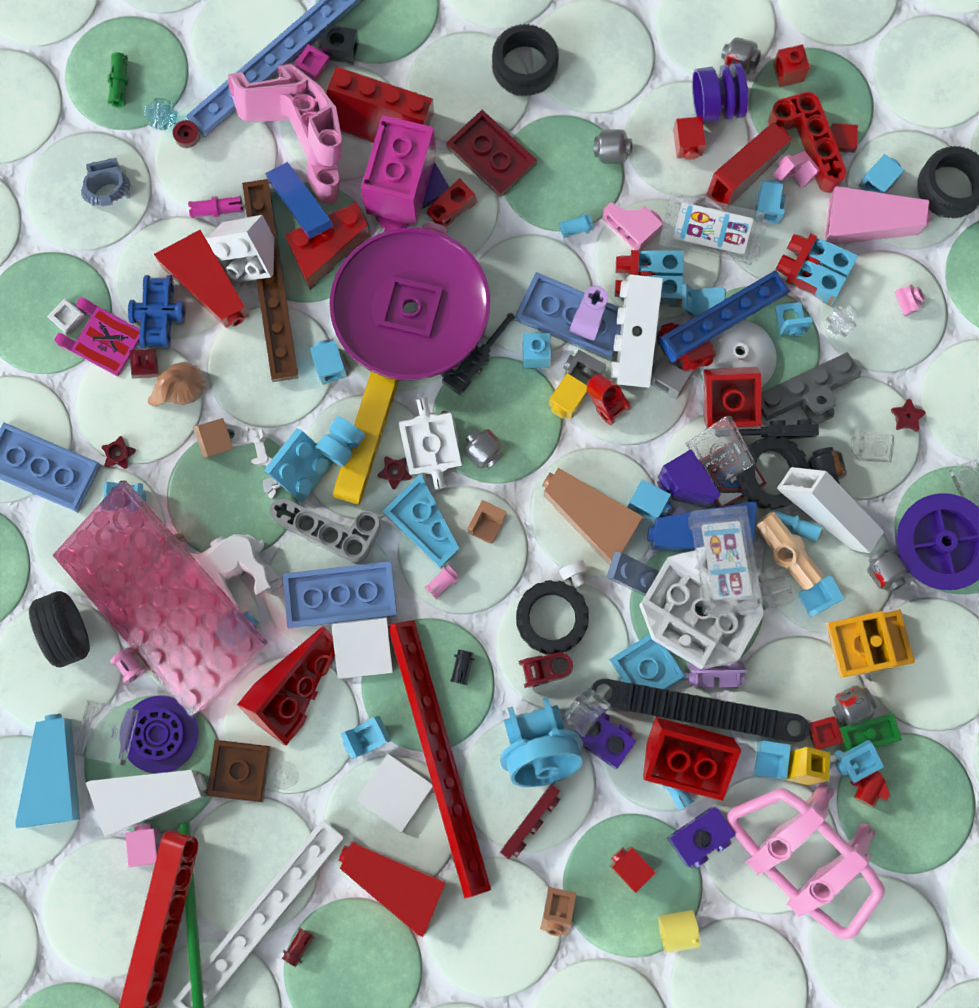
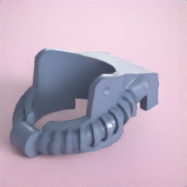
M109 158L86 164L88 173L83 180L81 196L86 202L92 206L101 204L102 207L113 205V201H118V198L121 199L122 196H125L127 199L130 198V180L126 176L125 171L121 170L117 158ZM105 185H118L109 195H96L97 191Z

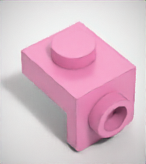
M803 151L794 156L788 154L778 163L779 168L773 176L779 182L793 177L801 187H804L820 172V169L809 155Z

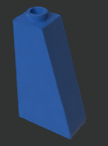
M747 502L656 518L653 526L649 525L647 541L652 542L651 550L686 553L704 547L702 525L739 522L745 559L748 560L753 556L757 502Z

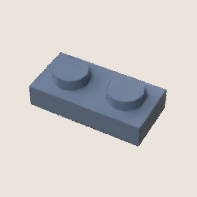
M614 552L606 578L645 596L659 571L621 552Z

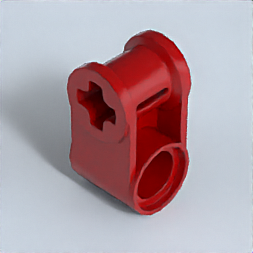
M597 374L589 380L586 389L587 393L592 399L599 416L612 426L615 423V419L622 412L631 409V404L624 396L620 386L604 375Z

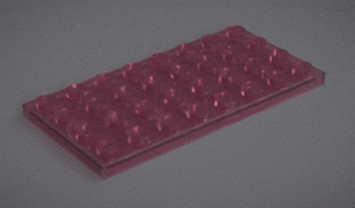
M126 480L119 481L52 555L191 718L197 716L268 644L265 638Z

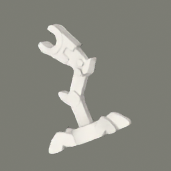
M226 425L229 433H235L234 437L230 439L232 446L254 443L258 458L252 459L251 462L256 466L265 465L267 467L272 459L266 453L264 442L267 437L265 431L262 428L257 432L244 426ZM268 478L263 480V488L270 499H273L277 494L275 489L280 488L281 485L274 479Z

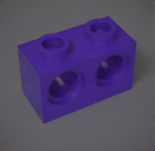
M590 708L574 732L581 736L584 748L612 768L618 769L636 742L632 738L634 733L622 724H619L618 727L609 722L611 717L601 709L596 708L594 711ZM595 721L599 724L600 733L598 736L587 734L585 730L587 722ZM612 737H618L622 740L623 749L621 752L614 753L609 749L608 742Z

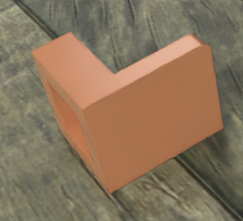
M223 418L193 427L203 457H209L233 448Z
M482 500L468 526V533L492 544L506 518L507 511Z

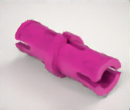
M215 196L211 197V200L188 202V207H191L189 209L191 218L209 215L220 217L221 214L243 213L241 196L220 199Z

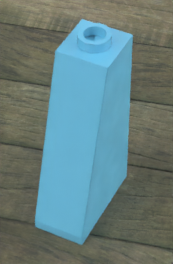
M62 714L46 715L44 721H37L35 723L15 821L16 828L80 820L71 719L62 718Z

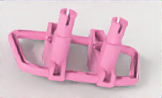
M826 783L819 784L812 797L807 801H804L787 789L779 788L732 808L727 815V823L735 833L736 838L750 854L745 863L757 873L756 875L765 872L790 898L786 905L798 917L808 913L832 934L842 939H851L857 936L885 895L884 885L873 868L868 864L871 855L868 853L870 843L875 837L874 829L868 833L870 825H859L854 837L847 843L825 821L828 815L826 812L829 805L828 802L834 795L833 788L827 792L830 785ZM780 800L785 801L799 811L790 820L779 825L759 847L738 822L740 817ZM817 829L841 855L826 866L819 868L797 890L774 866L781 861L787 860ZM860 872L873 891L850 925L842 927L823 912L819 906L831 902L833 897Z

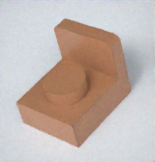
M548 887L540 926L541 930L546 931V933L552 936L568 935L576 898L575 892Z

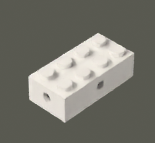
M629 275L627 280L621 282L620 297L624 298L623 308H618L617 324L621 325L620 335H615L613 351H618L617 362L612 361L610 377L615 378L614 383L650 388L663 278ZM634 326L639 329V334L637 336H634L632 334V328Z

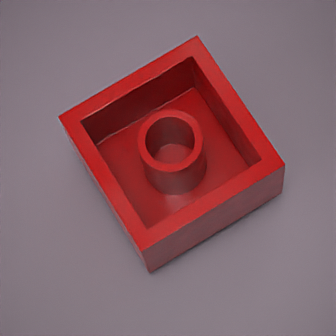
M758 367L703 369L704 423L707 428L761 426V372Z

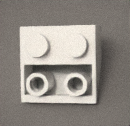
M263 215L222 222L208 236L207 241L231 283L269 278L273 275L274 236Z

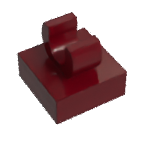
M156 349L129 350L132 379L159 377Z

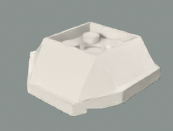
M704 547L668 557L640 603V608L652 640L700 669L738 662L764 615L757 589L756 575L748 571L751 597L714 601L712 599ZM695 607H702L706 612V616H699L695 611Z

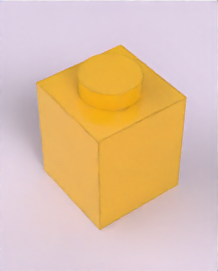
M566 373L549 399L548 406L551 407L550 410L560 418L567 417L571 420L588 395L587 385Z
M810 747L790 751L786 780L805 785L829 781V752Z

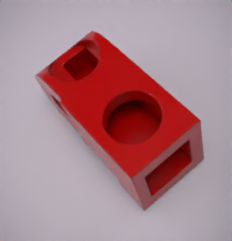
M459 178L429 207L427 215L434 223L448 227L456 217H459L466 209H471L478 202L476 195Z

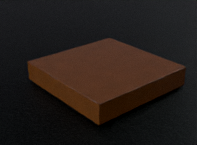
M215 740L206 796L263 802L271 746Z

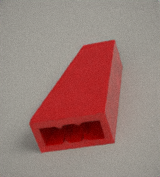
M772 122L713 174L706 195L726 211L788 149L792 140L788 132L783 127H778Z
M201 230L154 254L160 266L169 275H172L173 279L225 328L238 326L249 316Z
M354 841L350 843V846L344 845L338 861L342 862L340 870L417 935L424 937L446 881Z

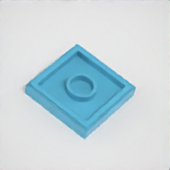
M650 634L609 659L623 682L667 689L686 677L670 651L652 640Z

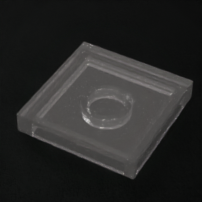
M731 416L724 417L685 443L688 450L692 449L716 488L755 464Z
M87 700L73 755L125 766L139 710Z

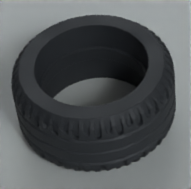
M519 24L505 30L495 41L492 50V71L499 85L509 93L512 92V94L518 96L539 94L552 84L557 75L559 63L558 46L551 34L546 32L545 29L533 24ZM531 47L542 53L547 62L537 72L521 74L510 69L506 65L504 58L513 49Z
M950 146L938 150L927 160L919 173L917 189L920 199L929 200L928 210H931L932 213L934 212L940 217L954 219L966 216L977 209L979 206V154L961 146ZM943 167H952L962 171L972 184V195L965 198H956L944 193L936 182L935 170Z
M56 591L35 599L29 607V619L36 641L47 661L51 665L61 668L86 658L90 651L89 638L83 619L71 597L67 593Z

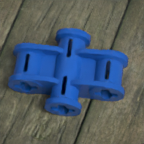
M144 275L142 302L130 300L128 303L129 322L135 324L136 321H141L140 346L142 349H147L148 346H163L164 349H169L171 346V321H178L179 324L185 323L186 309L184 301L179 300L178 303H173L174 281L172 275H167L166 278H151L150 275Z

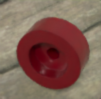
M182 120L175 124L172 133L180 147L192 148L199 142L200 132L194 122Z

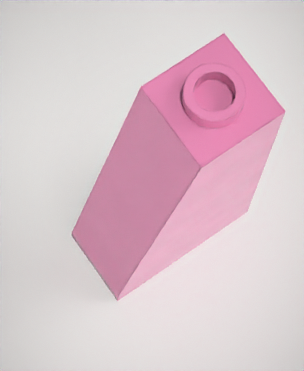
M835 186L829 199L824 240L835 245L919 235L924 227L930 224L932 212L928 210L929 200Z

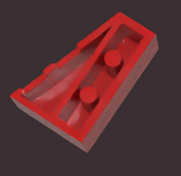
M357 202L327 215L333 227L310 239L301 227L285 234L288 246L309 290L326 273L329 274L339 261L344 257L347 258L355 248L370 237L368 225Z

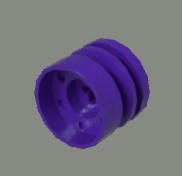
M733 63L730 65V68L727 64L721 65L718 76L713 66L698 68L693 71L692 95L696 117L702 116L703 123L719 121L721 109L726 120L733 119V116L736 118L746 116L748 86L745 72L740 63Z

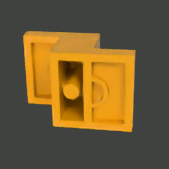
M901 609L885 613L879 611L826 623L840 678L864 675L915 663Z

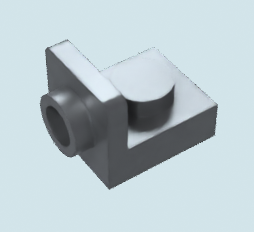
M578 350L575 356L570 355L563 369L566 370L565 375L568 373L572 376L578 368L583 376L591 379L597 374L603 375L606 364Z

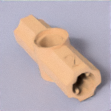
M774 511L765 515L755 524L757 531L773 550L775 562L782 567H786L803 590H808L822 580L824 575L806 553L804 541L799 536L792 534ZM785 548L790 549L793 554L789 553Z

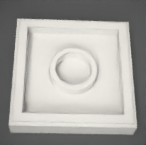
M387 617L331 624L338 679L393 673Z
M387 753L356 801L402 833L433 785Z

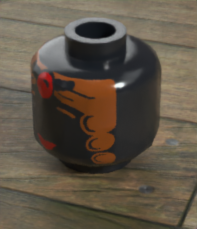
M826 447L812 452L813 456L808 460L810 469L827 471L840 485L839 480L847 474L842 453L834 450L833 447Z

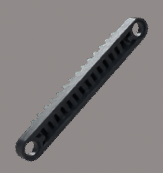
M612 679L596 680L590 688L592 701L602 707L790 742L803 741L810 731L809 723L803 716L773 709ZM602 684L608 685L612 691L611 697L606 701L600 700L596 695L597 688ZM792 720H797L801 724L802 730L797 736L790 735L787 730L788 723Z

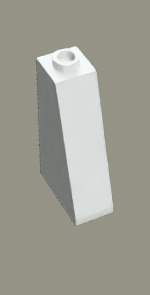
M791 467L777 487L784 496L851 550L871 553L884 533L879 525L827 471Z
M196 770L86 782L104 836L115 835L135 825L206 797L204 790L207 789L203 775L198 774Z

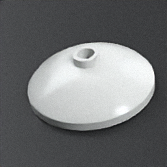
M743 320L710 340L715 352L713 363L709 366L699 367L702 377L703 369L758 367L761 372L762 388L774 373L777 361L776 349L770 336L760 326ZM738 348L742 349L744 355L736 354L735 350Z

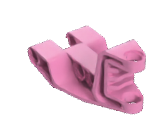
M292 64L278 66V79L249 84L242 72L229 74L228 84L239 117L246 122L290 120L307 157V179L316 199L322 203L335 202L339 193L337 162L341 158L342 137L336 106L331 102L321 86Z

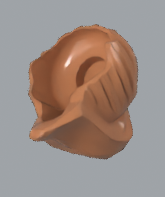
M180 362L170 366L169 369L157 378V383L148 398V404L152 406L165 403L187 405L195 402L206 386V379L201 369L197 365H192L188 362Z

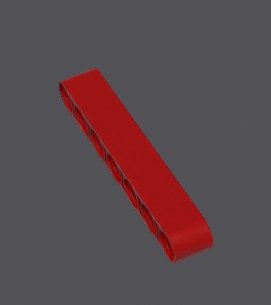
M170 830L161 839L119 1008H159L198 853L199 843L195 837Z

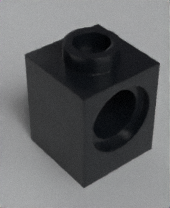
M327 24L325 33L320 35L319 48L330 57L331 61L354 65L359 45L357 29ZM336 42H342V43H343V44H341V45H339V46H334V45H333V44L336 43Z

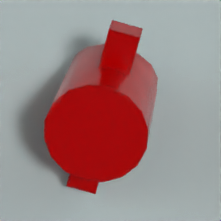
M879 771L866 776L856 783L853 781L850 783L858 788L854 799L872 808H875L879 798L888 802L891 796L886 781Z

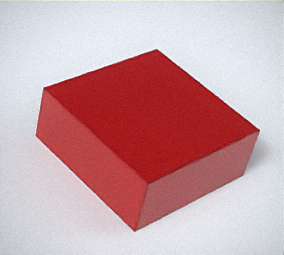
M832 123L830 128L839 152L855 153L858 141V125Z
M835 716L809 723V734L814 749L820 750L844 743Z

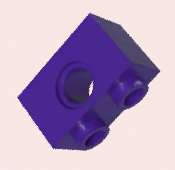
M711 806L666 838L686 867L693 865L695 868H698L709 860L707 856L715 849L721 852L732 844L730 839L735 836V833L716 806ZM702 830L709 835V842L704 847L698 846L695 840L697 833Z

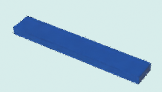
M775 270L663 335L657 341L673 363L784 297L790 292V289Z

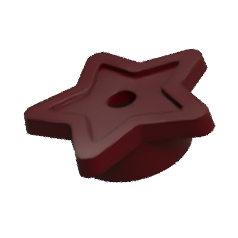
M907 399L902 407L891 409L896 420V430L910 428L915 432L919 431V419L926 412L915 408L911 399Z
M119 436L115 442L109 445H102L101 447L107 457L104 464L105 467L119 465L123 469H127L128 458L136 453L135 448L125 445L122 436Z
M386 456L384 458V469L377 474L378 478L388 480L392 489H396L400 481L412 479V476L406 470V457L400 460H393ZM393 470H397V474H393Z

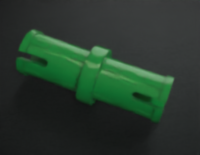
M120 52L111 54V70L107 78L109 83L108 104H112L111 106L115 107L124 106L125 88L128 85V77L126 76L128 56Z

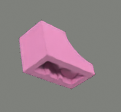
M610 202L603 211L602 219L634 250H639V252L661 233L663 226L661 217L655 211H650L646 206L639 210H626Z

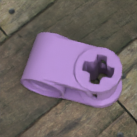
M593 286L586 290L569 332L592 341L595 340L608 300L607 292L602 287ZM594 297L598 298L596 305L591 304Z

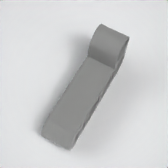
M277 499L270 506V515L279 526L353 563H360L367 558L381 531L380 521L377 515L371 511L359 513L351 528L347 530L288 499ZM287 509L290 515L295 517L294 522L286 515L280 516L278 514L279 510L285 511ZM306 519H312L314 521L313 528L308 531L302 530V522ZM373 520L375 527L372 530L364 531L361 529L363 521ZM330 531L338 533V539L333 543H328L324 539L325 535ZM353 543H359L363 547L362 551L357 555L348 553V549Z

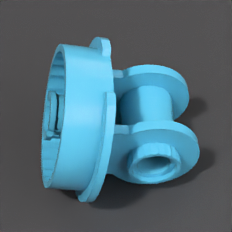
M548 697L543 698L545 708L515 715L512 706L508 708L510 718L504 719L510 746L501 754L500 763L502 768L509 772L511 781L516 786L532 788L550 785L568 778L582 766L583 761L580 754L583 747L582 738L574 731L564 730L558 705L551 706Z

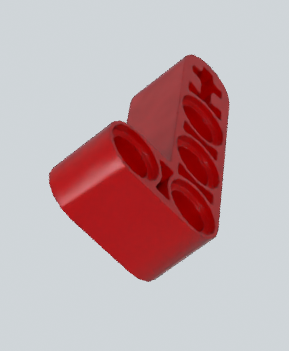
M804 92L776 101L770 112L768 124L770 125L774 122L778 127H783L785 130L797 128L805 152L820 169V172L815 176L819 188L826 193H832L835 186L840 187L846 176V168L818 96L812 92ZM801 106H806L811 111H806ZM777 113L784 114L786 118L778 116ZM810 129H816L819 134L811 132ZM819 151L825 152L828 157L821 156Z

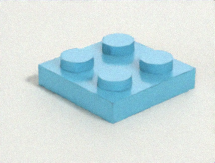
M296 428L264 469V472L295 499L303 503L334 462L315 448L317 444L305 432Z

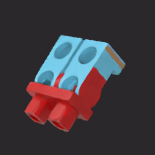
M811 233L808 239L793 234L786 249L798 254V257L794 260L783 254L776 270L787 276L786 283L794 284L797 288L814 294L823 299V303L832 307L858 255L825 240L817 239V236Z
M631 250L630 256H616L615 273L663 278L660 304H670V307L681 308L684 251L639 252V250ZM615 280L614 297L621 298L620 288L623 280Z

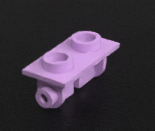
M738 661L734 664L700 669L687 662L690 672L693 673L688 674V684L694 685V688L714 687V677H719V687H739V685L745 684L744 673H747L743 662Z

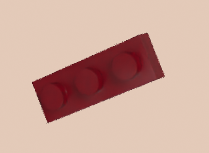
M549 785L500 850V853L508 860L512 855L515 858L520 855L527 845L523 842L529 832L535 835L544 823L540 819L546 810L552 812L561 800L557 796L560 790L554 785Z

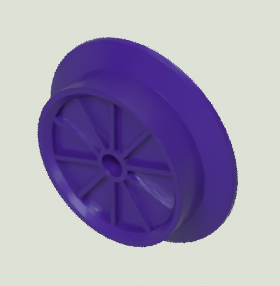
M949 493L929 495L912 504L902 516L896 536L899 556L907 566L909 573L924 585L939 590H958L979 580V507L964 497Z

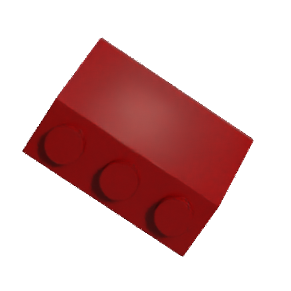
M655 716L646 743L643 780L724 801L742 750L734 737Z

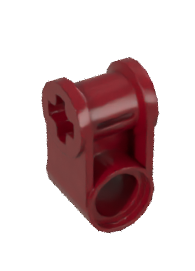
M565 653L535 656L518 661L524 671L526 680L524 688L537 687L549 682L565 679L573 670L572 659ZM564 659L569 665L568 670L564 673L555 672L552 667L554 661ZM532 666L534 667L536 678L533 677Z

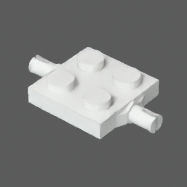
M427 397L416 399L419 416L399 422L409 474H432L434 489H441L446 487L442 472L448 468L463 465L453 411L441 414L430 413Z

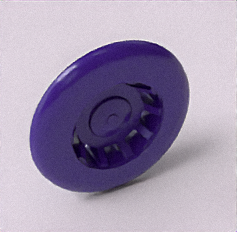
M152 696L140 701L128 712L121 728V744L128 760L140 770L153 774L171 772L182 766L193 754L198 740V726L194 714L182 701L170 696ZM158 713V717L153 718V714ZM166 713L171 716L168 720L164 718ZM176 721L178 728H174L172 723ZM175 733H179L178 741L175 740ZM171 744H175V747L170 751L169 747ZM148 749L152 750V755L147 753ZM163 750L165 754L159 756L158 751Z

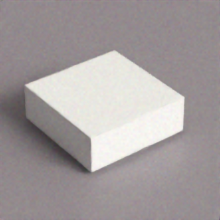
M66 298L47 316L66 335H69L86 318Z

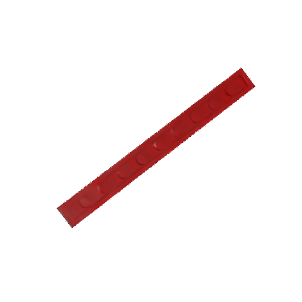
M415 620L396 622L389 625L388 628L464 899L490 891L491 886Z

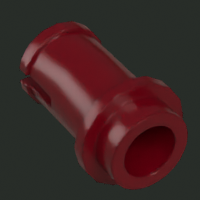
M299 927L288 949L283 950L284 955L282 959L294 967H297L299 963L302 964L303 960L301 958L315 936Z

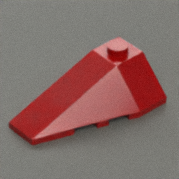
M323 626L256 681L237 703V706L252 722L284 746L288 745L304 725L307 715L304 714L311 699L315 700L318 694L315 691L321 677L327 674L335 657L331 633Z

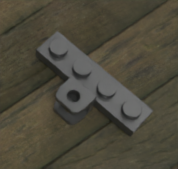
M846 352L761 392V413L766 421L802 405V410L807 418L813 419V424H821L834 417L836 398L832 390L860 378L861 370L850 354Z

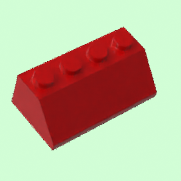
M337 66L326 92V95L336 106L340 132L373 143L382 115L429 126L434 114L433 98Z

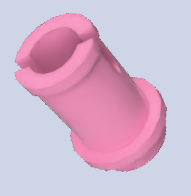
M449 565L445 569L442 567V572L425 586L430 593L439 585L432 593L436 600L450 585L456 584V580L460 577Z

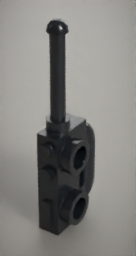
M508 313L507 317L485 345L482 344L481 347L476 346L456 371L451 369L440 374L443 377L442 383L458 395L464 393L474 377L483 371L482 367L490 362V354H488L491 351L490 348L510 322L514 321V314Z
M813 419L797 420V425H786V420H772L770 425L761 427V429H718L716 435L719 438L722 436L758 435L765 438L770 436L788 439L815 438L819 435V424H813Z

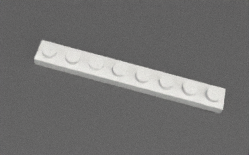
M324 819L320 821L202 965L204 1008L209 1005L345 838ZM190 981L172 1002L178 1008H193Z

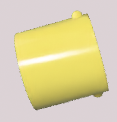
M693 910L658 915L659 930L665 953L700 948L698 925Z

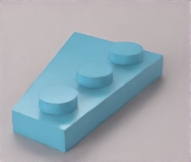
M421 474L383 510V514L440 569L459 551V547Z

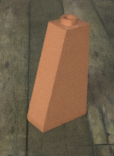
M560 468L556 470L555 474L550 472L542 485L546 488L544 490V497L609 565L611 564L614 552H623L643 518L641 515Z

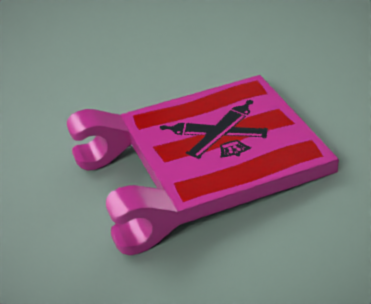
M80 297L76 305L80 311L91 315V318L76 341L63 333H58L54 341L63 349L118 377L130 357L129 350H134L140 341V329L98 307L86 298Z

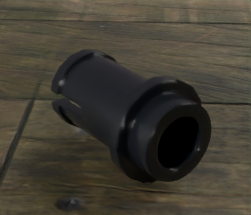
M458 649L457 654H454L456 660L450 682L468 684L471 663L475 661L473 652Z

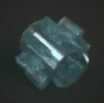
M155 98L153 102H150V105L146 104L144 117L148 118L147 121H149L151 127L159 130H168L169 126L176 124L178 112L174 111L172 102L162 98Z

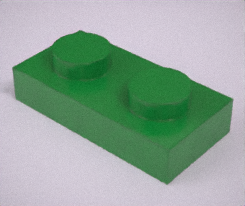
M894 713L869 719L853 727L847 725L839 728L845 752L867 740L872 742L874 748L902 740Z

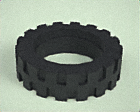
M770 436L759 439L749 444L745 448L746 451L742 452L738 458L740 462L736 465V471L738 472V477H736L737 484H740L742 488L740 491L743 496L746 495L749 498V502H757L759 508L778 509L790 506L793 503L782 493L771 495L759 486L755 477V466L762 453L774 451L787 461L790 468L810 469L809 462H806L804 458L806 457L804 451L799 450L795 442L787 441L788 438Z
M546 580L545 582L533 585L532 588L523 594L516 611V626L521 638L530 648L540 651L542 654L563 653L575 647L584 637L589 624V609L583 595L576 591L575 587L569 586L563 581ZM556 595L564 598L571 604L575 612L573 629L567 636L561 639L548 640L542 638L534 632L530 624L529 614L531 608L538 599L544 596Z

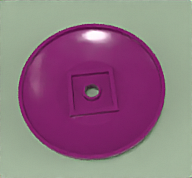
M399 228L369 238L347 256L337 271L332 284L329 302L330 316L339 342L345 351L361 366L373 373L391 379L422 380L451 370L465 360L476 348L489 320L490 291L480 264L458 241L429 229ZM412 302L418 305V309L414 313H406L403 310L407 303Z

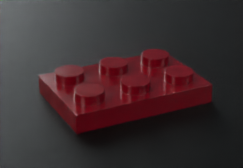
M483 109L446 142V148L500 198L537 164V159Z

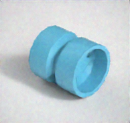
M336 416L328 428L329 435H323L315 448L333 462L345 467L353 455L351 449L358 448L366 435L349 421Z

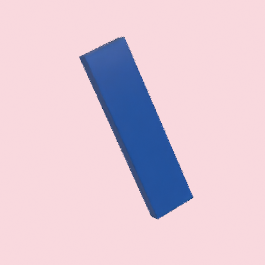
M288 162L265 173L268 181L309 239L333 227L331 220Z

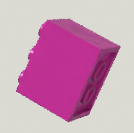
M382 115L361 186L366 214L417 226L436 159L434 127Z

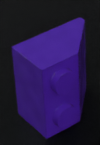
M692 449L663 465L657 477L659 479L657 481L658 487L671 494V500L709 509L721 496Z

